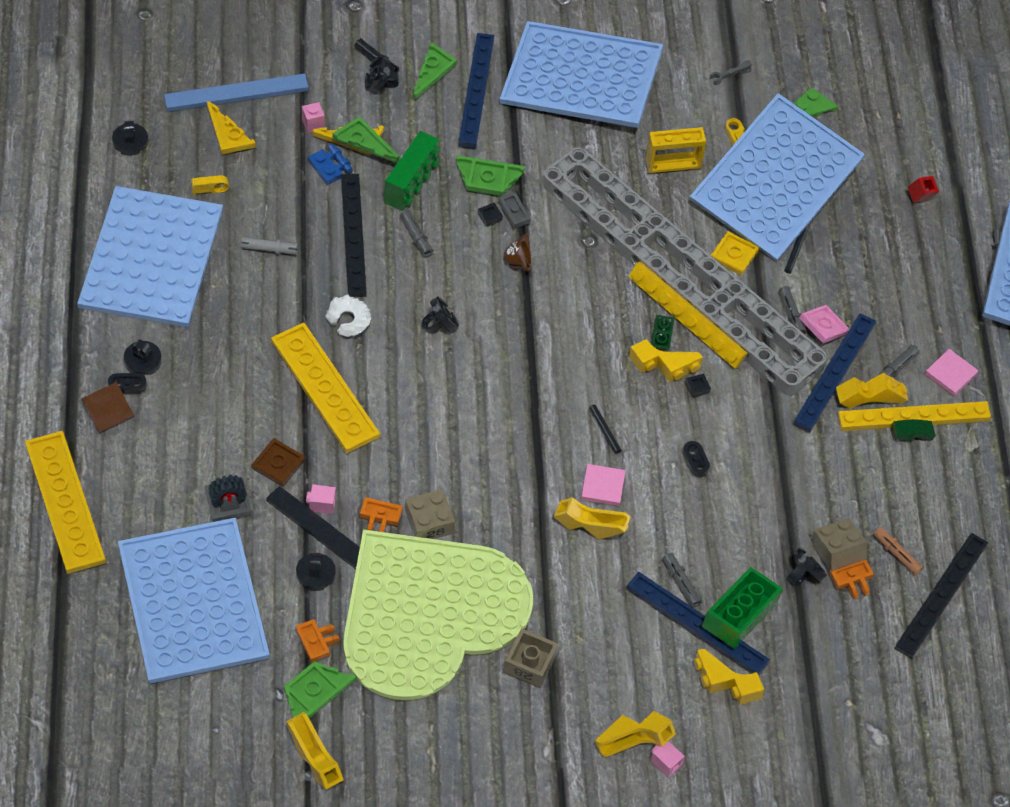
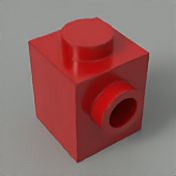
M933 176L920 177L908 186L913 203L929 201L939 192Z

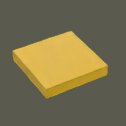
M727 231L711 256L725 268L742 276L759 252V248L751 242Z

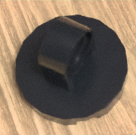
M376 57L369 66L372 68L370 74L366 73L365 76L366 88L376 92L383 86L387 88L397 87L399 75L395 71L390 70V61L385 57Z
M124 121V124L117 127L112 135V143L115 150L117 149L121 154L128 156L138 155L144 147L145 149L147 148L149 142L145 128L135 124L134 121Z
M439 296L430 301L433 311L423 318L422 327L429 333H434L443 326L450 331H454L459 326V323L454 313H450L446 308L448 307L446 302ZM434 320L433 325L428 327L429 322Z
M139 339L126 348L123 360L126 369L130 373H149L151 375L159 370L162 364V354L159 347L154 343Z
M801 547L794 552L800 564L789 574L788 579L794 586L801 584L811 574L819 581H822L827 576L824 573V569L812 556L806 557L804 555L806 551Z
M321 553L305 555L296 566L297 580L302 584V587L310 591L324 590V587L329 584L331 585L336 577L334 562L327 555Z

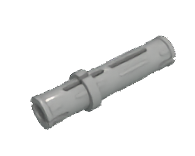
M242 237L241 242L249 243H241V249L275 252L278 255L280 253L297 255L296 250L290 249H298L297 243Z

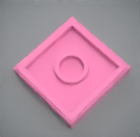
M827 305L802 313L799 317L822 343L845 336L850 330Z
M950 349L925 372V375L953 396L957 395L978 374L976 368Z
M587 464L581 500L620 506L626 470Z

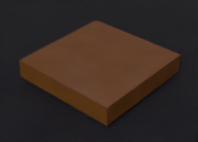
M117 382L81 399L99 434L134 417Z
M273 438L251 464V469L284 487L304 463L306 456Z

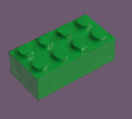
M423 131L417 134L385 180V204L401 211L412 204L415 194L420 193L423 183L429 180L431 171L434 168L436 169L440 163L439 153L441 148L439 147L438 138Z
M750 567L707 611L702 627L735 649L778 603L783 588Z

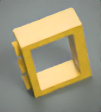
M703 127L649 132L645 158L648 173L702 168L706 146ZM694 147V150L691 152L655 155L656 150Z

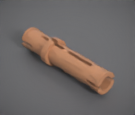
M882 526L874 532L873 536L885 546L884 549L890 551L914 576L923 570L924 567L898 543V539L893 538ZM900 553H902L911 563H909Z

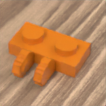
M365 497L360 511V518L369 519L367 530L373 531L375 521L381 522L378 532H385L387 524L398 526L403 506Z
M867 560L829 571L836 589L848 587V591L853 599L859 596L854 585L859 583L863 595L870 594L865 580L873 578L874 573Z
M313 619L295 626L311 663L330 656L328 647L340 641L338 635L323 639V636H327L335 631L333 625L318 628Z

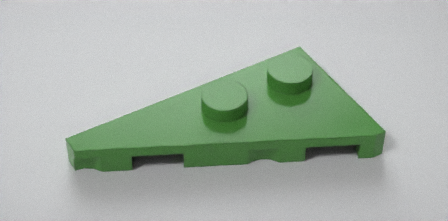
M432 42L429 45L428 53L425 56L424 64L419 73V79L414 87L412 97L415 100L457 65L455 58Z
M812 87L793 103L812 117L821 116L823 112L827 111L836 112L838 108L835 103Z
M361 117L356 118L332 133L334 140L395 163L399 161V155Z

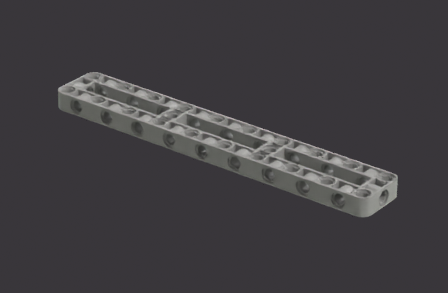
M572 149L544 171L543 187L634 266L637 262H642L748 353L744 360L782 393L789 396L798 393L823 372L827 355L819 346L585 149ZM577 176L634 223L635 226L627 229L618 221L617 217L604 206L601 207L593 200L590 194L578 184L575 185L571 180ZM655 241L715 293L711 296H706L697 288V285L683 273L680 274L671 266L670 262L648 246ZM735 309L793 358L797 364L795 366H788L779 358L777 353L764 342H760L751 334L750 330L727 313Z

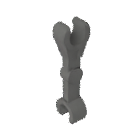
M746 60L736 68H730L723 73L713 72L710 75V79L718 78L713 83L714 85H719L724 78L733 77L737 73L751 72L752 63L750 60Z

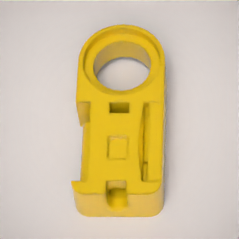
M736 118L727 120L725 132L733 146L745 131L741 121ZM736 125L738 129L732 130L729 126Z
M223 175L191 179L193 195L206 192L222 193L229 189L228 178Z

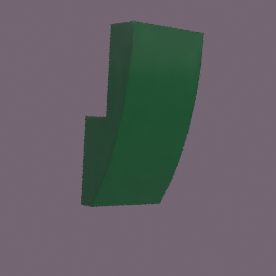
M656 315L651 343L656 349L670 350L675 317Z
M908 419L893 421L892 423L896 439L912 442L915 437L933 440L936 436L932 421Z

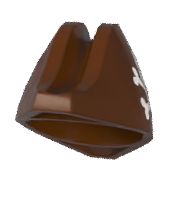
M524 233L518 240L509 244L504 252V259L509 267L529 272L531 268L530 241L528 234Z

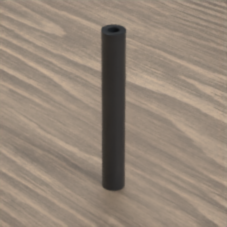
M806 228L797 237L784 271L788 274H791L807 235L808 230Z
M595 404L591 405L589 409L614 453H620L622 449Z

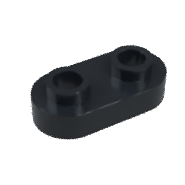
M115 373L108 378V386L117 382V384H120L119 387L122 393H141L147 388L146 377L140 373Z
M696 441L687 442L683 448V456L691 473L697 477L707 475L710 463L701 444Z

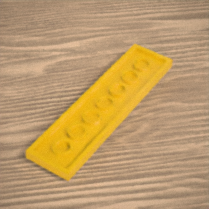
M304 322L271 337V343L346 454L380 438V432Z
M63 431L26 440L25 446L67 574L105 564L106 559Z

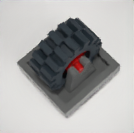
M232 475L228 477L222 476V479L218 477L216 481H212L211 484L205 486L213 522L252 515L243 478H238L237 475L234 477Z

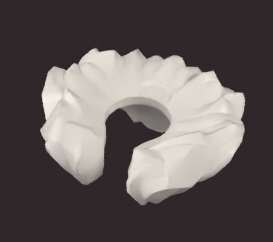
M348 294L340 298L334 297L330 303L329 310L326 312V318L332 326L337 325L340 315L344 312H351L354 316V320L351 323L341 324L337 330V333L343 337L358 335L370 325L372 319L367 305L363 301H359L358 298L350 297Z

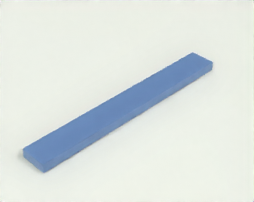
M298 74L164 94L167 112L204 107L207 106L208 101L217 105L309 91L306 75Z

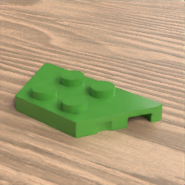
M456 155V164L467 191L503 196L525 172V166Z
M314 661L284 686L292 717L305 712L310 719L354 683L356 676L354 674L347 675L341 673L339 669L326 667L324 664Z

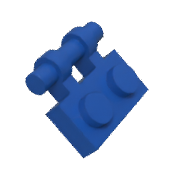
M334 144L328 146L330 151L328 154L322 149L308 156V162L326 185L341 179V171L345 170L347 173L353 171L350 161L343 157L342 151L335 147ZM335 159L339 162L336 165L333 162Z

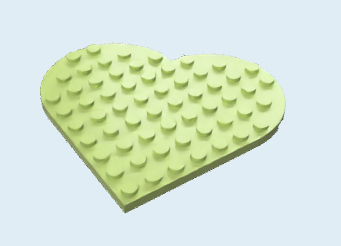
M363 529L344 632V655L351 673L356 676V679L365 688L380 696L394 700H415L430 696L443 689L453 680L462 665L465 654L479 655L495 652L516 640L521 628H526L531 617L533 608L531 584L525 576L524 570L516 561L513 562L504 553L493 548Z

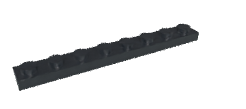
M341 174L348 295L350 297H367L359 174Z

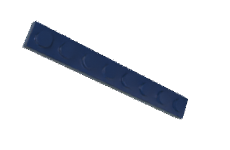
M477 33L459 136L458 146L476 148L494 44V35Z
M859 313L795 418L794 425L811 433L835 393L836 387L840 385L875 327L876 320Z
M639 571L627 584V590L749 672H757L760 675L769 664V658L744 641L734 649L703 628L702 624L705 615Z

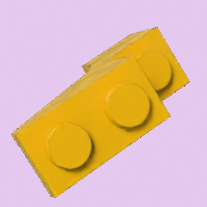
M647 339L631 346L629 358L640 373L651 371L657 366L668 382L680 380L684 375L698 371L701 368L703 359L699 352L660 351L653 347Z
M885 373L876 376L866 383L853 377L836 387L840 403L849 409L867 402L902 404L909 401L906 386Z
M573 497L561 500L553 516L567 529L572 530L584 527L598 540L625 533L631 518L625 512L587 507Z
M706 649L697 650L694 665L696 670H700L702 685L704 688L707 687L709 694L731 688V694L734 699H737L739 705L762 699L764 687L757 672L752 674L735 673Z
M655 711L640 724L622 715L595 740L599 754L603 757H608L641 743H653L663 747L676 735L671 719Z
M302 712L287 720L286 724L298 754L310 765L316 782L327 790L343 781L338 763L325 749L307 714Z

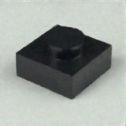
M495 203L478 208V214L486 226L503 220V215Z
M704 373L686 378V384L692 397L710 393L711 388Z

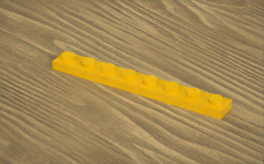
M637 262L628 277L733 368H739L748 353L642 262Z
M983 401L839 411L838 420L841 431L893 428V421L908 419L932 421L933 425L990 421L991 414L988 402Z

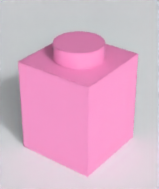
M319 102L302 106V121L307 133H311L313 129L325 128V115Z
M312 484L311 492H307L306 503H309L310 509L314 512L333 514L336 487Z
M667 742L663 747L656 745L651 751L652 757L650 762L668 778L683 765L685 756L670 742Z

